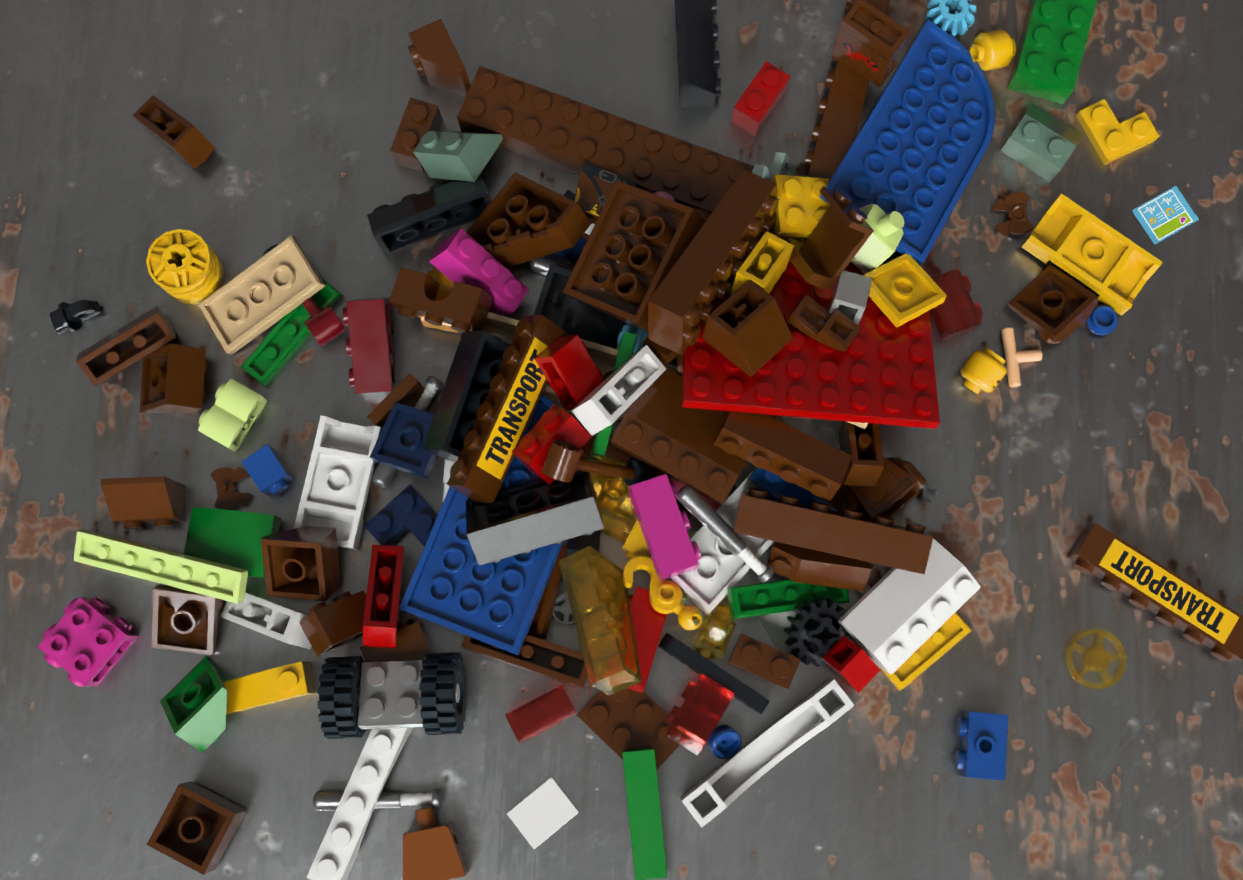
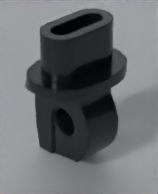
M85 299L72 304L62 302L58 304L57 310L50 313V318L55 331L61 334L68 330L71 332L79 330L82 327V322L100 314L102 311L98 301Z

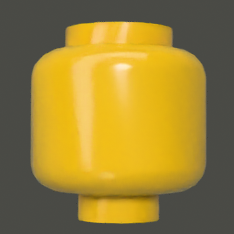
M1005 30L986 31L975 37L969 52L973 62H977L983 71L1001 69L1008 66L1015 56L1016 43L1014 38Z
M985 348L983 351L974 350L960 369L961 375L966 379L963 385L977 395L981 390L986 393H992L1007 373L1004 366L1006 361L988 348Z

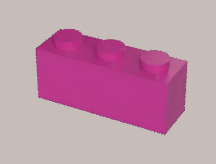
M462 228L446 238L429 261L453 283L456 281L485 290L493 298L489 312L507 316L516 311L529 290L528 287Z
M667 474L630 485L628 491L659 581L695 570L699 565L698 560L701 559L696 541L691 542L687 532L690 529L687 514L685 511L680 512L676 502L678 500L677 486L674 481L669 482Z

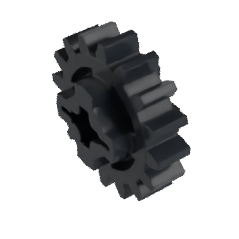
M816 596L814 602L804 599V608H800L797 605L794 607L797 614L795 617H787V620L792 624L791 627L784 628V632L790 635L785 644L792 648L790 653L800 659L806 665L811 663L816 667H820L821 660L824 661L822 657L828 654L829 650L838 641H841L843 635L848 636L850 634L838 621L846 610L829 598L825 600Z

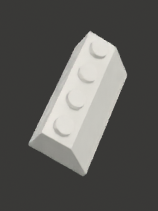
M933 538L925 575L892 568L838 621L875 665L892 675L981 586L967 568Z

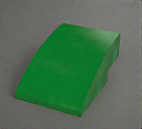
M192 507L184 554L248 570V577L265 579L261 538L279 533L281 518L275 515Z

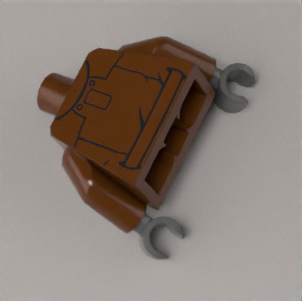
M883 457L884 468L875 487L846 485L847 491L844 499L846 508L860 511L863 513V518L874 520L875 515L893 517L916 496L921 503H932L926 496V490L928 489L933 495H938L939 488L934 484L927 485L925 477L910 461Z

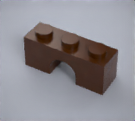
M401 267L389 302L398 308L397 313L411 319H415L416 315L425 317L424 320L436 326H442L443 322L451 324L452 329L462 333L469 332L470 330L482 331L493 298L485 290L455 281L451 293L445 299L436 301V293L440 285L437 281L426 273Z

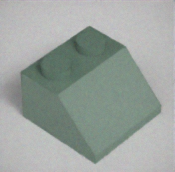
M1032 103L1000 151L1051 182L1076 148L1082 134Z
M427 131L413 153L430 178L475 182L504 138L501 134Z

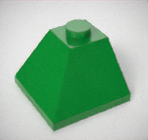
M205 656L160 700L175 735L202 753L211 744L215 743L226 730L227 689L211 659Z

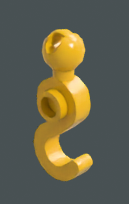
M639 556L628 561L624 567L622 578L626 588L632 587L633 573L636 570H645L651 577L649 600L654 610L663 614L676 613L679 624L686 630H694L701 625L703 616L700 609L694 605H685L681 602L682 591L677 583L672 580L659 581L651 558ZM693 621H697L699 624L695 625Z

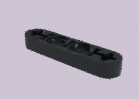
M666 633L659 643L658 647L760 715H762L770 701L670 634Z

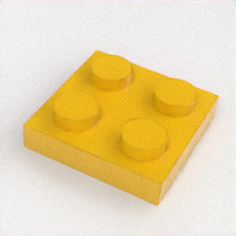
M775 174L770 179L772 182L777 183L776 198L779 199L774 212V218L776 219L775 236L808 238L831 207L829 203L819 197L821 194L819 191L822 187L826 186L829 179Z
M906 253L862 275L872 278L868 296L896 328L942 304L947 297L944 291L912 256Z

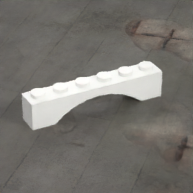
M835 679L827 680L734 756L681 796V801L702 828L725 810L766 772L802 744L830 726L855 705Z
M413 728L371 730L306 878L311 880H347L381 791Z

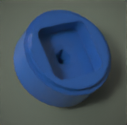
M721 725L710 733L708 747L716 757L729 759L739 751L741 737L731 726Z

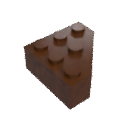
M514 172L466 233L505 268L574 247L592 223L577 202Z

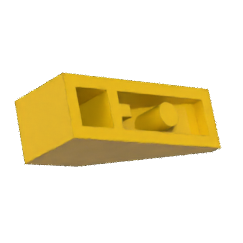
M305 661L223 682L227 689L226 714L317 693L311 662Z

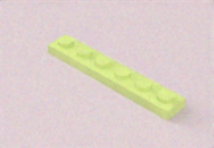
M87 529L77 531L74 561L237 604L245 599L248 570Z

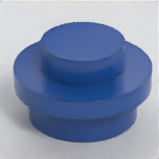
M1104 305L1096 306L1086 320L1088 329L1092 333L1101 336L1111 333L1116 328L1118 322L1115 311Z

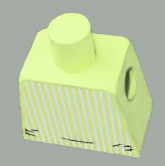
M869 204L859 208L867 215L865 221L874 230L851 260L864 274L876 269L895 252L904 234L902 229L905 224L903 216L897 211L887 215L876 204Z

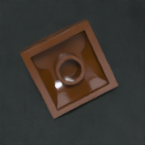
M1050 264L1008 303V306L1037 329L1039 337L1043 341L1057 344L1067 339L1089 318L1098 304V296Z
M158 584L153 588L151 647L213 656L216 647L218 613L223 606V600Z

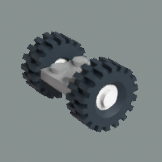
M460 652L426 653L424 660L365 662L362 656L328 657L324 660L325 664H322V674L319 675L320 687H318L319 701L317 702L318 709H320V714L318 715L319 722H322L321 730L327 739L362 738L366 729L423 727L427 735L461 734L464 729L466 717L465 697L467 695L465 690V667Z

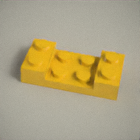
M1062 193L1053 202L1021 246L1045 264L1050 260L1098 293V300L1112 308L1119 315H1123L1132 307L1139 291L1163 263Z

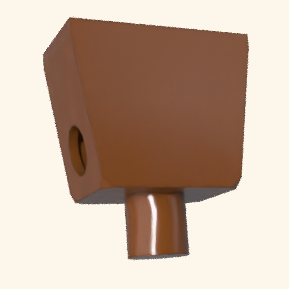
M434 806L415 810L418 829L410 830L403 834V880H450L466 876L469 872L468 865L452 822L437 825Z

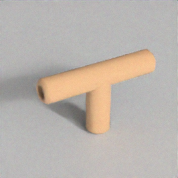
M1005 327L1001 330L1008 384L1009 387L1016 388L1021 385L1018 363L1041 361L1043 353L1040 349L1017 351L1014 329L1012 327Z

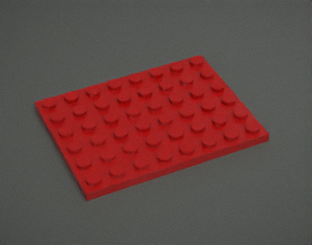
M789 260L786 270L769 295L776 300L792 334V340L750 377L702 338L706 326L705 322L701 327L697 342L693 346L689 345L683 353L682 407L937 429L940 424L929 311L896 328L868 296L866 308L858 324L861 327L860 331L847 350L843 352L804 334L786 320L806 294L829 312L837 280L829 290L809 284ZM852 262L844 269V271L864 275ZM731 291L724 301H719V303L716 305V308H718L723 302H725L731 296Z

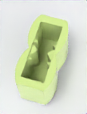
M230 379L218 388L215 394L216 402L211 409H206L200 416L198 431L236 452L248 435L251 426L265 408L267 400L262 395Z

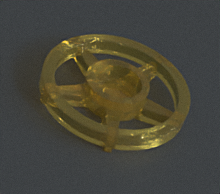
M1099 629L1083 631L1077 634L1067 647L1066 665L1068 671L1079 684L1092 689L1108 688L1116 684L1125 672L1127 656L1124 647L1109 632ZM1087 635H1098L1096 644L1093 647L1086 649L1077 645L1078 641ZM1104 637L1115 645L1119 655H1110L1103 648ZM1074 649L1082 654L1084 665L1078 673L1072 661ZM1120 659L1118 671L1110 679L1107 671L1110 661ZM1089 671L1099 672L1105 683L1093 684L1081 677Z

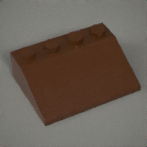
M616 180L563 293L648 332V300L706 221L693 208Z
M666 368L633 402L615 432L611 443L616 448L659 472L667 474L668 477L683 485H691L699 494L722 506L747 462L714 445L730 411L682 407L683 377Z

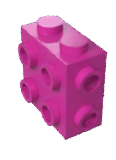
M95 596L93 598L79 597L72 600L64 609L65 615L57 624H53L43 634L44 640L38 646L46 654L44 659L54 667L65 669L69 673L67 678L79 687L98 686L138 637L131 631L133 626L130 622L121 616L115 618L107 611L110 607Z

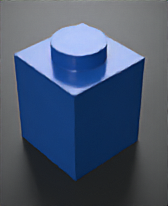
M268 444L241 461L260 492L268 496L282 493L289 487L288 483L294 480V477L276 449Z

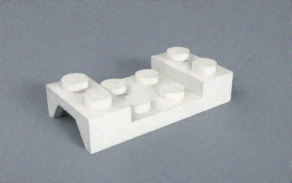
M320 416L294 529L304 526L336 528L337 546L358 550L365 521L362 518L375 462L370 458V455L382 431L381 427H365L341 422L327 416Z

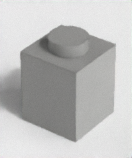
M843 271L835 285L829 313H832L837 308L858 325L866 308L872 278Z

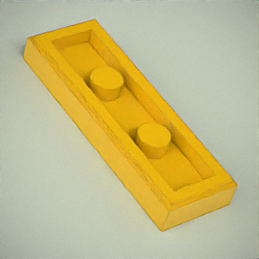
M955 612L892 675L883 669L881 670L898 691H901L972 630Z

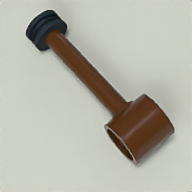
M557 439L552 440L541 470L542 473L553 479L568 483L573 481L574 475L578 470L624 478L628 486L649 479V468L645 463L631 461L626 466L581 458L583 453L581 448Z

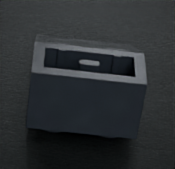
M550 264L534 315H543L570 336L578 335L580 339L616 349L619 333L622 331L623 326L628 324L563 293L572 271Z

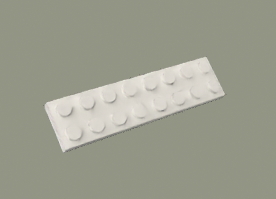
M812 418L808 435L840 450L838 432L843 421ZM753 471L716 511L732 529L741 491L748 492L750 487L760 489L748 479ZM703 525L690 539L691 542L696 541L701 554V559L698 560L699 565L695 570L668 579L677 583L681 591L708 615L728 594L727 588L734 587L750 567L741 557L734 555ZM737 533L747 543V548L758 559L774 542Z

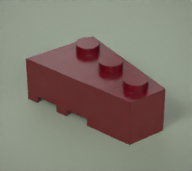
M390 297L346 301L347 307L343 308V322L345 326H349L350 338H346L347 356H352L353 368L349 369V383L351 387L355 386V394L389 392L397 386L395 350H393L391 333H394V323H390L389 306H393V304L389 302Z

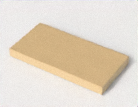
M290 235L198 304L226 353L233 355L325 287V284L296 237Z

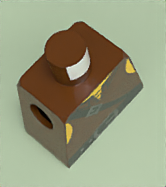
M583 162L574 201L578 203L592 224L581 237L588 240L616 180L636 187L637 182Z

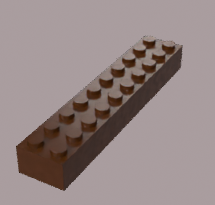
M479 66L457 116L462 132L501 134L504 139L499 146L576 175H580L581 166L584 162L637 182L636 188L652 194L659 191L666 192L679 204L690 208H701L711 214L741 172L746 170L752 173L754 168L752 165Z

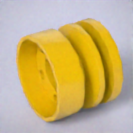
M176 229L165 232L156 238L148 249L146 264L149 275L157 285L183 304H200L224 284L226 273L223 261L201 236L190 230Z

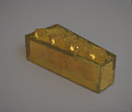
M591 546L559 560L590 685L610 696L642 682L628 588L624 586L622 580L624 570Z

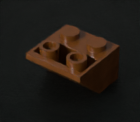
M749 280L708 315L702 338L752 377L792 340V334L776 300L753 281Z

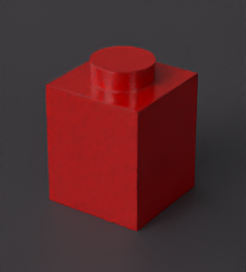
M844 635L841 641H838L829 650V653L822 657L834 673L857 693L880 671L866 652Z

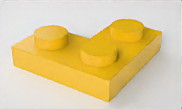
M1105 99L1080 110L1076 114L1079 123L1104 165L1144 147L1160 137L1146 112L1119 123Z

